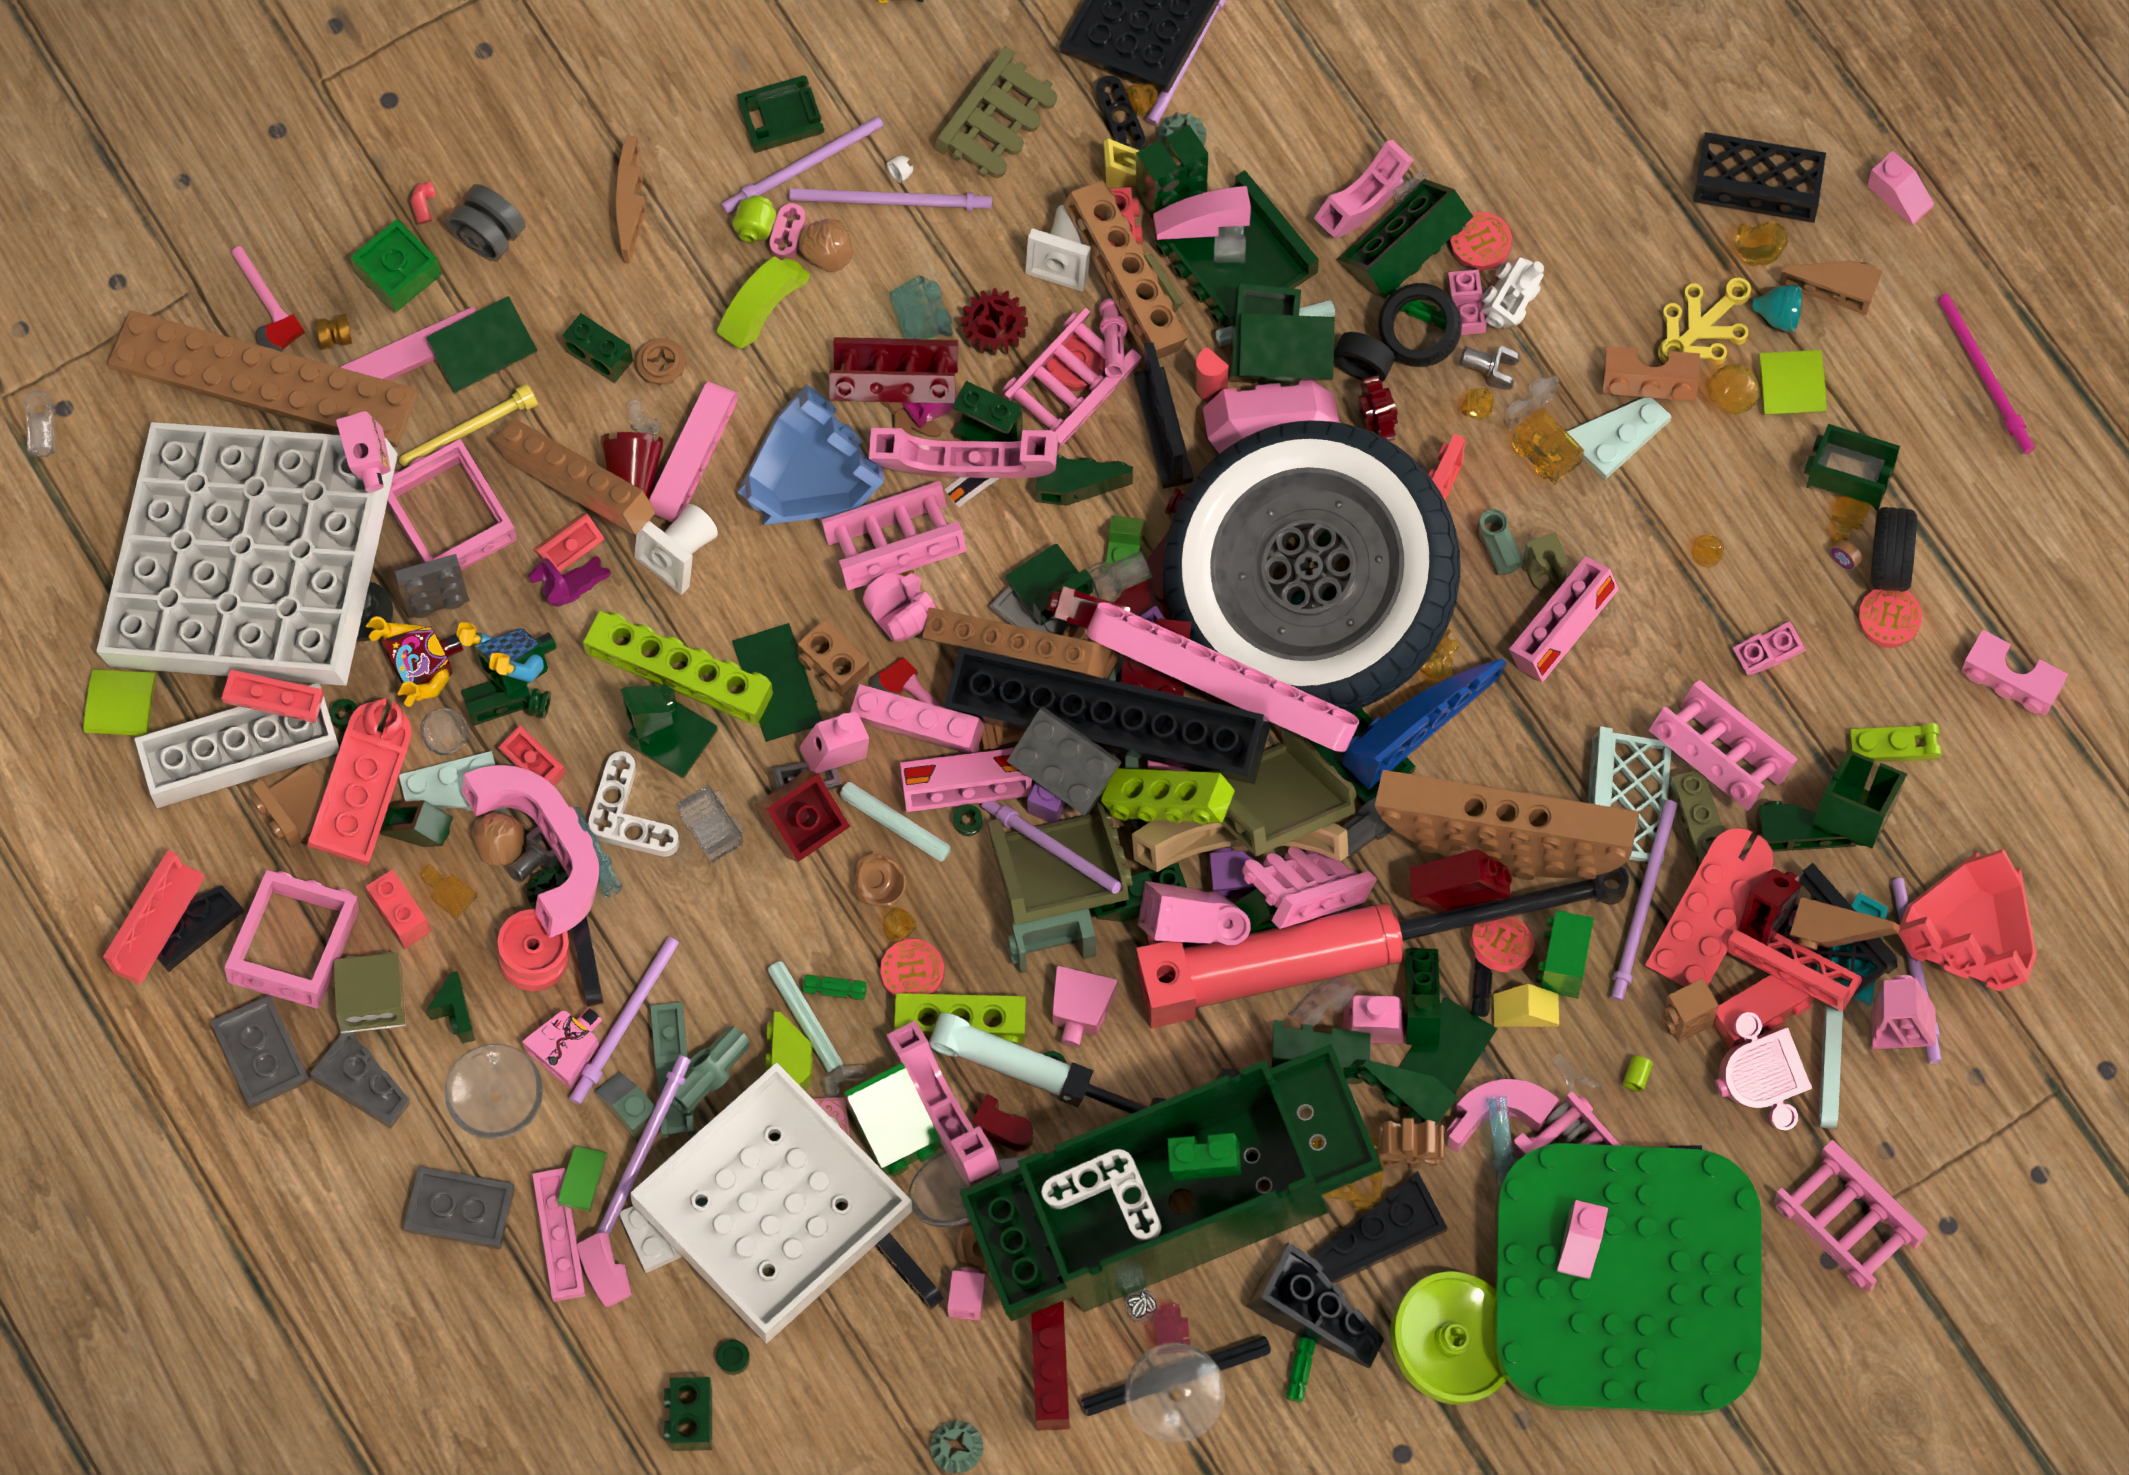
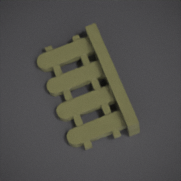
M1004 46L938 136L934 147L942 155H945L949 148L955 151L953 153L954 158L959 160L963 156L980 168L978 174L984 178L987 174L995 178H1000L1005 174L1007 164L1000 157L1002 153L1006 151L1012 155L1019 154L1022 151L1024 141L1017 134L1021 128L1028 132L1037 130L1040 125V116L1034 112L1037 105L1050 109L1054 107L1057 101V94L1051 89L1053 83L1047 79L1044 83L1040 82L1025 71L1027 66L1022 62L1018 66L1012 63L1015 52ZM1000 79L1005 82L1001 89L996 86ZM1012 87L1031 99L1027 106L1008 94ZM983 102L988 105L984 112L979 109ZM995 110L1014 122L1010 129L991 117ZM966 125L971 127L968 134L962 132ZM978 133L997 145L993 152L974 140Z

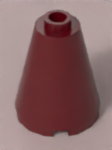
M617 432V438L609 439V433L602 435L601 449L605 469L643 490L649 500L663 448V438L658 437L657 441H653V434L639 432Z

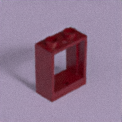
M1479 849L1409 868L1412 898L1438 913L1511 897L1510 885L1512 884V875L1508 866Z

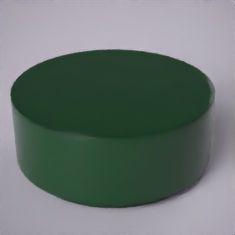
M728 1340L719 1346L716 1360L719 1368L724 1373L737 1375L748 1367L750 1355L747 1347L742 1342Z

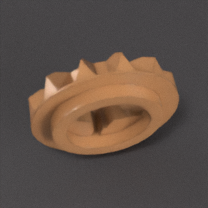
M657 338L642 346L638 352L636 363L639 374L648 383L653 382L661 386L663 383L668 382L673 384L676 378L683 375L686 356L682 347L675 341L667 338ZM663 352L666 362L670 364H665L664 369L659 371L657 364L653 362H658Z

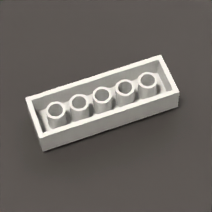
M318 683L309 685V687L322 689ZM323 696L316 723L249 708L236 707L134 738L149 792L156 808L338 754L340 749L325 696Z

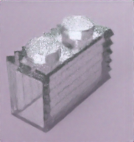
M706 785L678 802L676 809L678 815L709 861L714 863L722 856L731 853L732 850L744 844L742 833L745 829L736 815L730 817L725 810L728 804L719 790L713 792L711 787Z

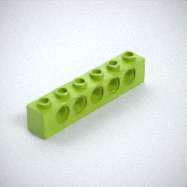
M599 611L583 642L585 653L591 657L660 686L664 683L674 689L676 693L754 726L758 725L773 695L772 684L766 676L757 672L750 674L740 670L741 668L736 663L729 660L721 662L714 659L709 652L701 648L693 650L683 646L684 644L675 637L667 636L664 638L655 634L652 628L644 624H638V626L631 624L622 615L615 612L608 614ZM620 638L630 639L626 645L620 646L615 644ZM653 649L659 652L652 658L644 656V653L648 650ZM676 662L687 663V666L681 670L672 668ZM705 674H714L716 676L710 682L701 680V677ZM734 686H742L745 688L739 694H733L729 692V690Z

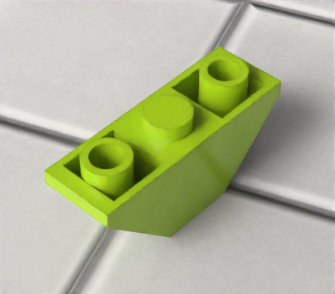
M774 1012V1022H768L767 1042H773L772 1053H766V1071L775 1063H778L805 1091L812 1085V1043L781 1012Z

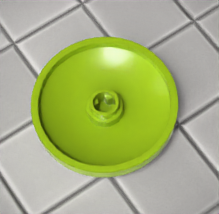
M1448 1271L1436 1273L1422 1279L1409 1288L1401 1297L1391 1321L1390 1337L1392 1351L1403 1375L1417 1390L1429 1398L1442 1403L1463 1405L1488 1397L1506 1382L1498 1367L1494 1353L1493 1335L1496 1290L1485 1281L1473 1275Z

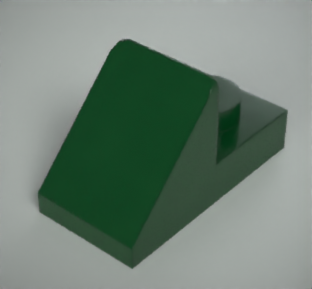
M458 971L451 972L427 1009L430 1020L449 1016L453 1035L460 1034L463 1044L476 1041Z

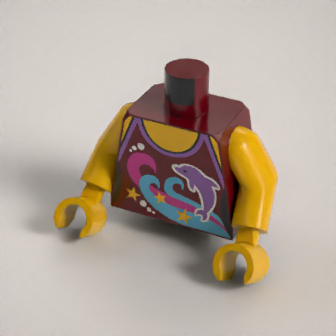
M377 616L373 617L366 624L367 628L372 627L376 629L369 635L371 641H377L381 636L386 638L382 640L385 651L402 683L397 695H407L404 701L407 707L412 706L415 700L420 701L434 698L441 693L449 681V676L453 673L448 657L464 650L456 633L439 641L431 626L387 623L383 618Z

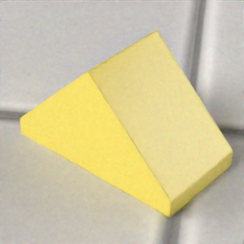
M1111 139L1104 140V168L1107 188L1136 186V152L1139 150Z
M1525 984L1493 994L1494 1027H1559V997L1557 993L1531 984Z

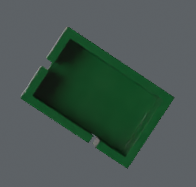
M1190 125L1165 137L1166 142L1181 163L1177 166L1160 140L1136 152V196L1152 220L1153 214L1186 198L1207 192L1208 152Z
M1239 283L1235 292L1228 381L1255 384L1259 379L1239 377L1240 314L1299 316L1301 289ZM1262 378L1261 384L1280 383L1282 387H1286L1293 383V379Z
M1848 749L1823 793L1812 824L1821 827L1825 832L1836 833L1848 838L1856 845L1873 848L1897 803L1907 773L1880 763L1870 791L1865 790L1864 787L1875 760Z

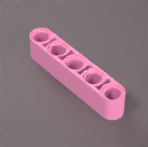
M710 381L705 384L649 501L656 511L654 516L673 523L685 506L689 504L733 413L738 399V392Z

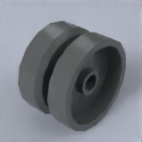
M474 184L462 198L464 205H456L446 217V224L451 232L470 250L490 261H498L509 248L507 240L514 241L526 227L525 221L520 213L501 195L483 185Z

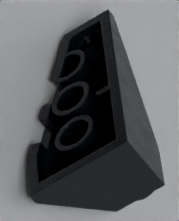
M1287 1243L1260 1278L1246 1306L1273 1324L1301 1337L1313 1339L1316 1344L1364 1367L1370 1368L1384 1338L1359 1309L1352 1307L1342 1295V1289L1337 1284L1333 1285L1321 1271L1324 1268L1316 1259L1294 1245Z

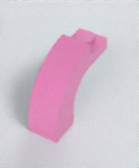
M1393 140L1387 141L1363 175L1347 189L1329 195L1314 219L1334 238L1354 231L1391 199L1403 184L1404 180L1402 177L1414 160Z
M1502 1079L1482 1084L1470 1091L1458 1102L1456 1114L1462 1120L1457 1117L1446 1132L1449 1135L1447 1147L1458 1154L1479 1125L1490 1118L1498 1116L1515 1118L1539 1134L1545 1126L1547 1118L1558 1108L1559 1099L1544 1088L1523 1080Z

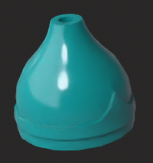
M1782 285L1773 288L1765 295L1754 298L1752 308L1761 314L1774 328L1786 332H1794L1798 326L1801 314L1802 290L1800 286Z

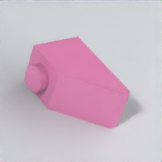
M1891 151L1871 170L1867 187L1912 226L1933 207L1934 203L1917 172L1894 151Z
M1575 1200L1569 1209L1556 1272L1585 1279L1590 1278L1602 1240L1608 1208Z

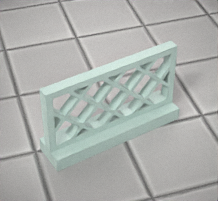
M1600 726L1592 737L1587 803L1611 807L1613 803L1619 800L1627 810L1639 812L1650 804L1658 814V821L1649 826L1639 814L1638 824L1643 828L1644 832L1634 839V851H1632L1629 860L1648 862L1651 853H1645L1637 842L1647 834L1654 842L1656 833L1653 830L1656 827L1658 829L1665 800H1668L1671 748L1661 740L1612 733L1613 728ZM1615 743L1627 744L1634 754L1623 762L1615 753ZM1649 748L1663 750L1662 762L1655 767L1643 754ZM1636 758L1648 770L1639 779L1626 766ZM1620 770L1632 783L1622 792L1613 783V775ZM1650 775L1660 784V791L1653 797L1641 784ZM1634 787L1646 800L1637 809L1624 796Z

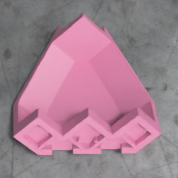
M1313 380L1299 381V385L1281 387L1280 383L1257 385L1255 390L1237 392L1236 388L1223 389L1203 407L1208 439L1219 454L1246 436L1279 424L1307 420L1339 422L1334 394Z

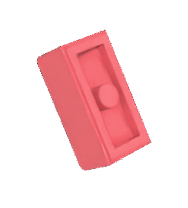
M581 513L536 546L533 551L541 560L548 558L557 570L561 572L605 540V538L589 515Z

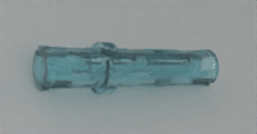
M574 807L579 825L592 838L593 848L599 862L598 883L605 897H611L610 890H612L613 894L616 895L622 890L623 886L611 867L612 860L602 851L582 814L581 808Z
M1498 1096L1499 1110L1496 1107L1495 1097L1486 1098L1494 1160H1491L1492 1168L1496 1170L1498 1191L1504 1178L1517 1162V1158L1513 1157L1507 1104L1508 1096Z

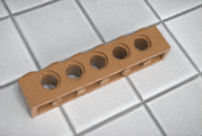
M1103 180L1071 191L1063 206L1084 245L1091 247L1090 256L1143 355L1144 344L1153 342L1158 359L1180 351L1188 339L1186 328L1177 319L1172 310V302L1169 296L1163 293L1155 270L1149 267L1141 244L1135 241L1127 218L1121 215L1113 192L1107 189ZM1095 215L1101 216L1105 221L1099 220ZM1109 241L1115 242L1119 247L1111 245ZM1123 267L1129 268L1133 273L1126 272ZM1137 293L1144 295L1147 300L1141 299ZM1151 320L1159 322L1161 326H1156Z
M929 607L922 637L944 645L958 648L962 646L1100 678L1105 677L1111 652L1110 648L1095 642Z

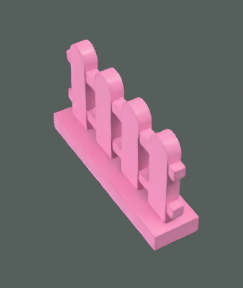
M1290 847L1284 859L1277 854L1269 853L1263 862V866L1255 860H1247L1242 868V873L1245 875L1244 880L1248 884L1253 883L1267 897L1265 901L1270 906L1275 905L1278 908L1271 921L1279 929L1365 903L1377 878L1369 871L1358 874L1354 869L1349 870L1341 861L1306 850L1305 854L1296 847Z

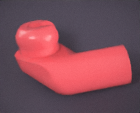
M429 181L424 184L420 182L415 185L411 197V205L418 225L432 221L426 199L433 198L436 193L433 183Z

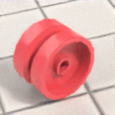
M536 909L519 911L509 917L500 928L497 940L498 961L501 973L509 983L518 989L531 992L546 990L558 983L566 973L569 962L567 931L549 937L535 914Z

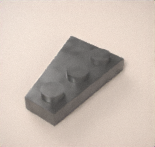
M354 1032L341 1033L310 1073V1080L390 1129L410 1105L406 1094L386 1071H383L374 1060L371 1052L355 1037Z

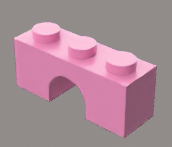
M1982 630L1968 654L1961 672L1966 674V677L1972 682L1985 684L1993 688L1999 696L2005 699L2012 698L2023 704V707L2029 712L2047 716L2068 674L2040 659L2031 672L2027 674L2014 673L2007 667L2005 662L2011 644Z

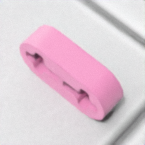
M789 203L780 208L769 243L770 252L773 257L776 256L782 260L786 257L793 259L799 249L800 232L806 225L805 212L800 205ZM792 214L797 215V220H794L791 228H788L787 218H790ZM788 237L789 247H785L784 251L779 250L778 245H782L784 238Z

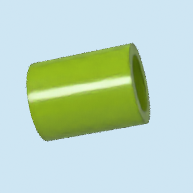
M1632 1056L1622 1083L1623 1086L1636 1092H1643L1652 1070L1653 1062L1641 1056Z

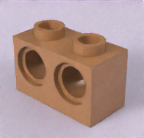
M826 619L820 622L797 643L798 660L809 671L814 669L821 676V683L830 692L835 690L843 697L869 673V661ZM817 645L828 647V650L822 654L815 653L812 649ZM839 666H846L850 669V672L845 675H838L834 670Z
M1703 978L1668 995L1662 1023L1670 1036L1674 1034L1678 1043L1713 1026L1719 1005Z

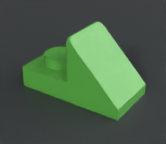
M1113 515L1109 529L1105 575L1132 579L1136 575L1144 519Z

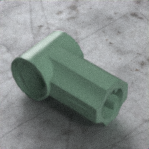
M1490 509L1485 511L1480 517L1477 536L1485 545L1497 574L1507 575L1522 567L1524 561L1507 526L1508 520L1506 515L1500 510ZM1493 523L1496 524L1500 528V530L1497 532H1491L1486 529L1485 525Z

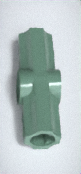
M728 1026L709 1048L700 1050L690 1059L689 1070L683 1077L686 1079L684 1085H679L671 1103L674 1108L678 1109L682 1114H689L708 1092L717 1090L726 1083L730 1076L728 1070L750 1048V1040L745 1033L738 1030L735 1026Z

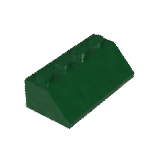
M1423 179L1337 260L1371 293L1386 298L1399 289L1400 284L1410 275L1417 273L1428 258L1440 252L1444 244L1453 235L1460 233L1466 227V223L1473 218V215L1455 189Z

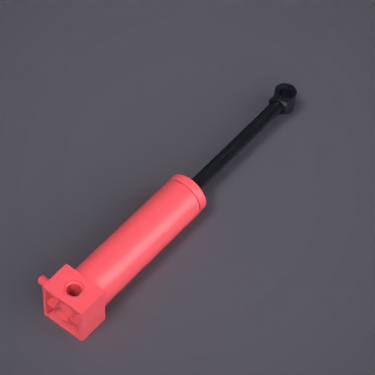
M1621 866L1613 871L1596 875L1595 879L1400 922L1393 915L1390 905L1384 903L1375 905V907L1371 906L1304 921L1282 929L1276 927L1249 933L1243 942L1236 945L1212 942L1211 944L1204 943L1183 948L1182 942H1162L1154 940L1147 934L1149 945L1136 948V971L1150 1027L1152 1029L1195 1019L1196 1008L1401 963V948L1403 947L1404 940L1594 898L1596 903L1602 902L1614 905L1625 898L1629 885V875L1626 869ZM1606 880H1615L1619 883L1620 887L1610 889L1604 882Z

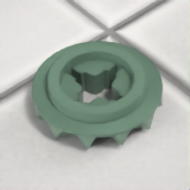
M1176 112L1169 118L1165 117L1158 129V141L1162 142L1169 155L1176 157L1166 142L1165 137L1187 125L1191 126L1203 146L1205 145L1207 138L1206 128L1200 118H1195L1190 112L1187 114Z
M954 1420L942 1423L936 1432L933 1433L930 1452L932 1459L942 1470L949 1473H964L971 1470L980 1461L983 1454V1441L980 1432L970 1423ZM963 1435L962 1446L966 1448V1451L957 1450L949 1458L951 1446L947 1444V1441L955 1442Z

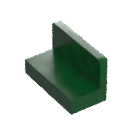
M492 680L462 690V696L473 726L527 709L531 697L527 684L514 693L507 695Z

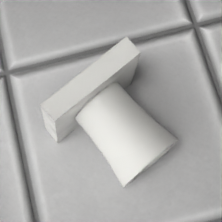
M1063 205L1056 209L1050 234L1031 229L1027 243L1025 274L1084 292L1088 280L1091 247L1084 245Z
M687 504L665 532L650 521L644 525L636 534L634 558L682 595L690 587L692 554L717 537V528L712 519L702 509L693 504Z

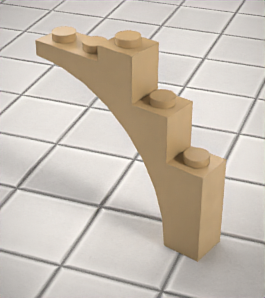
M1155 820L1132 834L1134 860L1156 872L1176 861L1201 852L1243 845L1221 823L1203 825L1196 822L1181 821V823H1173L1166 820ZM1331 823L1281 845L1317 852L1337 861H1341L1349 856L1347 829L1335 823Z

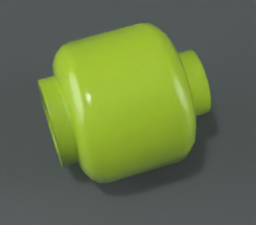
M752 195L750 198L741 200L732 221L733 228L739 234L741 240L755 243L769 237L777 218L776 210L772 207L773 204L770 200L758 195Z

